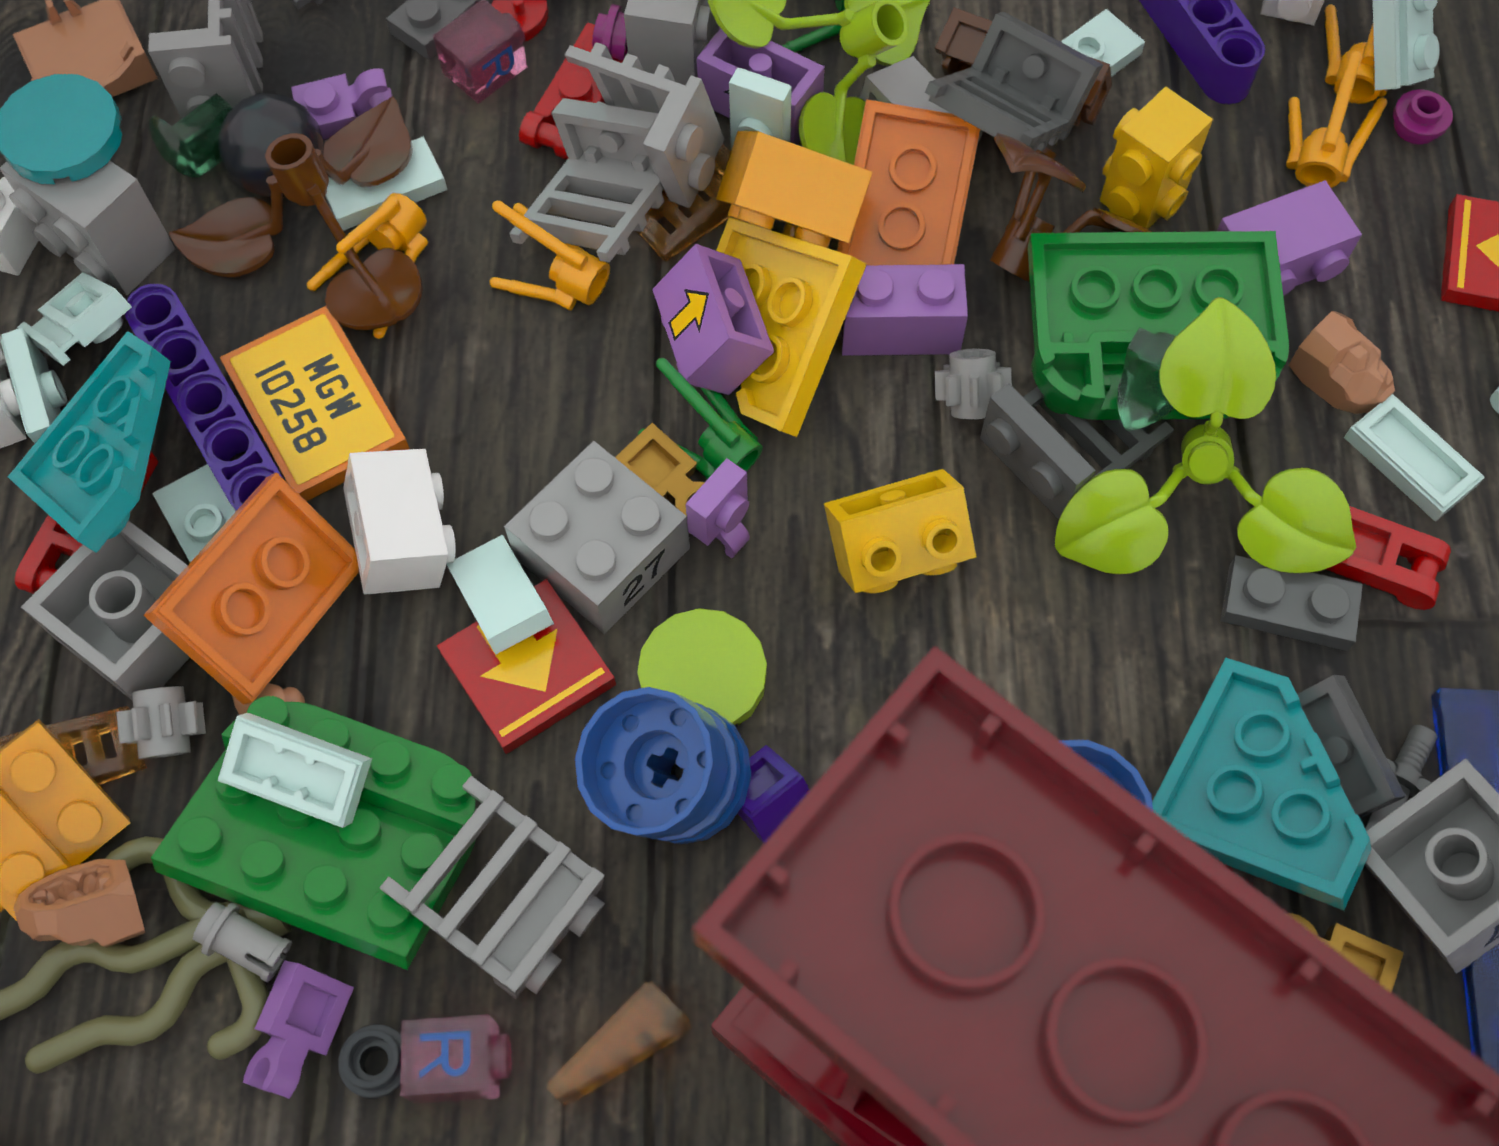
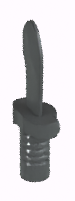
M1413 725L1396 760L1391 761L1386 758L1406 797L1371 813L1364 825L1366 831L1407 801L1408 796L1414 797L1431 784L1430 781L1421 775V772L1438 738L1433 730L1422 725Z

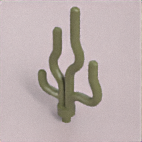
M144 836L129 840L111 851L105 859L125 860L129 872L139 865L153 864L151 857L164 838ZM163 875L170 898L182 917L189 921L144 943L133 946L118 943L106 948L97 942L85 946H73L61 941L44 952L22 979L0 990V1021L28 1008L45 997L62 975L75 965L92 963L110 971L135 974L156 968L185 954L168 976L157 1002L145 1013L137 1016L104 1015L85 1021L32 1047L25 1056V1065L32 1073L39 1074L47 1072L102 1045L135 1046L156 1039L177 1022L186 1009L194 988L201 977L211 969L227 962L242 1004V1012L236 1022L215 1032L207 1042V1051L214 1059L222 1060L245 1050L259 1039L263 1032L256 1030L255 1026L268 999L269 991L265 981L255 973L216 952L209 957L201 952L202 945L193 940V935L200 920L215 902L204 897L198 888ZM225 901V902H222V903H221V902H218V903H220V904H222L223 906L227 907V906H228L230 903H232V902H231V901ZM237 904L240 907L239 914L280 937L292 930L291 925Z

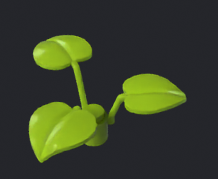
M707 0L710 10L722 31L736 43L749 48L758 49L767 45L771 40L774 26L780 30L831 25L842 26L839 35L840 43L848 55L858 58V63L837 84L834 96L826 92H820L811 96L806 101L799 118V135L804 148L854 165L866 102L859 97L846 98L847 91L865 70L875 66L876 63L888 67L912 55L918 41L924 13L930 0H844L845 10L840 13L785 18L779 14L783 11L786 0Z
M1222 297L1215 298L1195 320L1173 339L1161 361L1160 385L1164 396L1171 406L1189 417H1203L1211 414L1210 420L1206 421L1205 424L1193 427L1184 436L1181 444L1182 462L1173 467L1172 474L1160 490L1151 497H1149L1148 487L1143 477L1131 469H1113L1092 477L1069 500L1059 518L1055 535V548L1061 556L1093 569L1112 574H1129L1148 567L1161 555L1168 540L1167 521L1156 508L1167 501L1181 480L1187 476L1201 484H1215L1227 478L1233 483L1243 498L1254 506L1239 521L1237 535L1244 550L1250 557L1265 567L1287 573H1310L1332 567L1353 554L1356 549V542L1353 534L1349 504L1343 491L1330 477L1309 468L1284 470L1269 479L1264 487L1262 496H1260L1243 478L1240 470L1234 466V453L1230 437L1220 427L1223 422V414L1239 419H1247L1259 414L1273 394L1276 370L1272 353L1261 331L1232 302Z

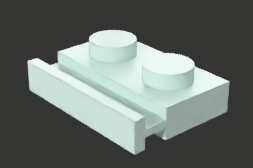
M1373 0L1375 90L1398 89L1404 85H1411L1434 78V67L1439 58V42L1436 35L1433 34V9L1438 0Z
M82 272L38 309L44 316L32 327L23 322L17 328H23L37 348L64 366L70 361V358L64 352L76 342L86 347L92 341L98 344L110 338L122 326L123 319L121 316L132 306L115 288Z

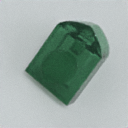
M216 93L173 126L159 117L154 116L150 118L148 122L149 131L157 150L181 174L192 178L201 177L222 161L219 151V133L221 125L232 107Z
M1139 327L1129 344L1117 395L1118 412L1126 431L1144 428L1156 423L1174 409L1162 392L1160 366L1166 349L1176 336L1166 332L1153 334Z

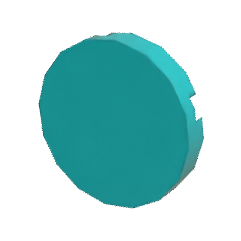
M53 74L33 80L11 94L0 109V152L7 163L21 177L39 184H56L53 179H62L68 176L72 182L87 178L105 166L120 147L123 134L120 129L122 120L120 111L113 97L97 81L78 74Z

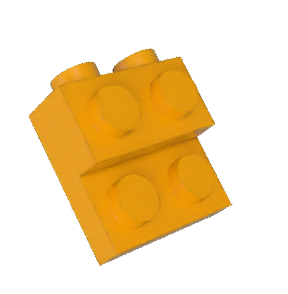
M39 719L0 749V913L5 909L16 921L14 905L18 895L27 887L59 870L81 864L130 824L129 817Z

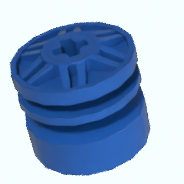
M651 687L621 692L600 706L583 729L575 756L578 789L591 813L611 829L676 844L707 840L729 826L745 803L751 780L748 748L734 724L711 708L694 703L690 699L676 693ZM675 762L684 769L679 781L675 775L671 774L672 766Z

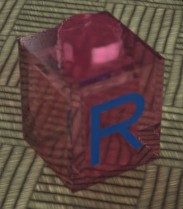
M486 0L479 1L433 35L442 73L478 104L527 68L523 47L525 35L521 26L512 15L507 12L501 14Z
M489 1015L402 1020L400 1096L414 1104L499 1098V1079L510 1078L511 1044L509 1034H499V1025Z

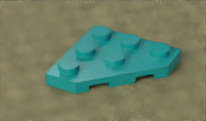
M129 331L126 332L8 476L12 482L75 540L95 553L100 550L108 539L114 538L124 529L129 520L130 511L140 500L171 363L170 360Z
M1225 658L1152 801L1153 812L1219 862L1344 910L1371 852L1370 837L1358 814H1355L1318 734L1314 733L1301 707L1300 699L1290 679Z

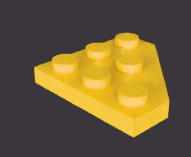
M729 217L716 251L741 260L774 349V353L741 383L742 389L736 392L740 413L797 437L867 263L853 256Z

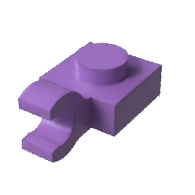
M370 69L361 73L352 85L349 84L346 74H341L291 87L294 101L303 105L316 120L323 140L329 139L351 121L393 96L391 89L387 87L383 69Z
M726 458L686 503L688 532L707 546L715 537L718 538L725 546V553L730 558H733L750 539L747 529L740 522L749 507L746 471Z
M284 960L255 1026L256 1030L271 1035V1038L252 1057L246 1069L243 1083L289 1099L298 1085L302 1066L308 1051L327 1055L354 987L299 963Z

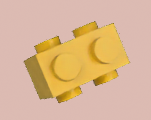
M1166 86L1140 111L1136 108L1129 110L1120 120L1113 133V138L1117 143L1113 154L1109 157L1102 170V174L1106 176L1099 201L1106 205L1111 213L1129 219L1147 229L1160 217H1163L1165 220L1170 219L1178 211L1188 195L1187 188L1192 174L1202 158L1200 153L1213 119Z
M944 469L824 503L839 573L855 593L862 591L865 593L884 592L894 588L899 580L919 574H945L954 570L957 567V563L976 558L964 487Z

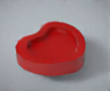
M494 0L491 4V17L495 27L503 35L517 41H528L539 34L548 19V5L546 0Z

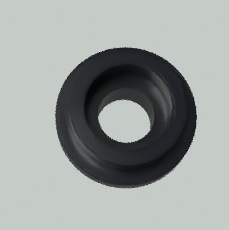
M375 1024L362 1027L346 1040L340 1051L338 1060L340 1077L345 1086L358 1096L368 1099L386 1097L400 1088L409 1074L411 1068L410 1047L405 1038L389 1026ZM375 1050H385L388 1055V1064L385 1070L378 1075H368L365 1069V1062L369 1054Z

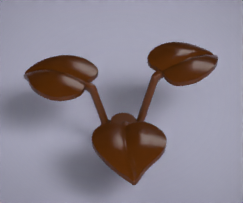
M391 96L332 135L324 143L323 154L321 150L315 149L311 140L303 134L290 133L275 139L268 146L265 153V159L273 175L266 179L271 189V206L256 197H243L228 201L210 210L192 224L170 231L169 235L173 243L191 264L209 274L220 277H238L253 272L265 265L274 254L275 246L271 236L277 235L283 230V194L288 200L300 206L316 205L335 240L339 243L346 235L324 198L327 193L329 178L338 185H343L351 179L359 186L372 187L397 176L411 160L413 152L412 140L396 99ZM353 247L344 253L353 269L341 272L334 277L328 285L325 295L326 307L339 324L356 330L383 328L405 320L415 311L422 296V279L415 263L409 256L398 250L384 248L370 255L362 263Z
M997 133L994 140L1002 152L1010 172L1025 171L1012 217L990 261L1030 282L1028 261L1031 233H1052L1055 228L1052 224L1035 216L1052 176L1061 179L1082 193L1086 185L1068 168L1054 160L1057 154L1048 146L1043 151L1037 149L1035 152L1023 142ZM1037 172L1039 179L1027 205L1031 188L1034 182V178ZM1094 207L1093 210H1087L1062 233H1079L1083 228L1090 225L1122 232L1152 231L1129 219Z

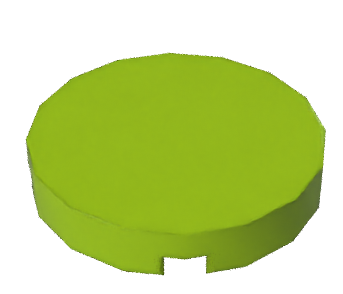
M698 608L674 614L652 631L641 649L637 674L641 688L651 687L676 693L690 699L694 703H699L715 710L732 724L736 725L738 723L739 726L752 716L764 696L767 663L760 640L746 623L724 611Z

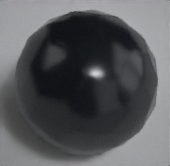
M260 93L245 98L232 107L221 125L219 151L225 169L240 186L249 192L271 198V189L266 182V179L273 175L265 159L268 146L275 139L283 135L299 133L307 136L314 148L321 150L323 154L324 142L319 125L303 105L285 95Z

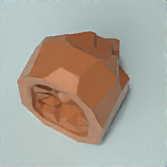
M1331 311L1311 331L1298 347L1289 363V367L1304 385L1334 408L1350 413H1368L1395 392L1392 372L1381 360V350L1357 330L1351 318L1336 311Z
M96 859L59 870L27 887L18 895L14 905L20 930L37 941L61 940L73 946H85L97 942L107 948L145 933L125 860Z

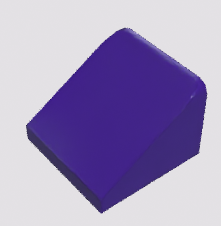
M767 745L749 758L751 780L745 803L738 812V815L764 844L810 791L804 777Z

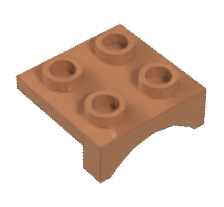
M45 0L49 20L13 34L33 78L31 81L53 74H78L97 81L114 97L158 79L120 0H99L84 7H80L74 0H64L68 11L58 14L51 0Z

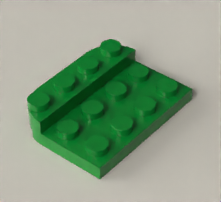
M1276 231L1031 233L1028 261L1035 352L1031 368L1036 385L1043 394L1044 403L1051 411L1091 420L1210 419L1211 414L1203 417H1189L1171 406L1164 396L1160 385V366L1165 351L1173 339L1217 297L1225 298L1240 308L1261 331L1272 353L1275 363L1276 380L1278 379L1288 359L1289 338ZM1223 414V419L1232 418L1230 416Z
M265 696L255 700L248 707L247 713L372 758L352 824L342 828L218 781L235 724L234 721L222 733L225 751L152 855L151 860L155 872L408 970L430 928L380 890V886L390 877L410 892L476 811L475 798L462 788L464 783L472 776L471 772L465 766L458 764L454 759L442 752L323 708L302 702H284L275 696ZM475 841L424 903L435 913L438 914L474 848Z

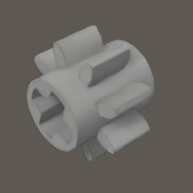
M988 349L954 351L949 354L950 365H943L944 370L935 371V399L940 401L946 400V406H951V415L959 419L985 418L990 396L1008 383L1012 385L1011 367H1000V362H996L995 351Z
M183 686L161 687L132 692L133 708L116 712L119 744L137 743L138 759L161 758L191 753L189 737L191 735L206 734L203 702H185Z

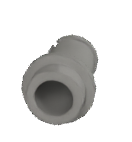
M218 902L212 904L200 920L193 935V940L202 945L201 952L208 957L216 952L260 976L263 981L269 982L285 960L286 956L282 953H287L290 950L292 941L287 938L283 939L239 914L240 907L233 902L227 907Z

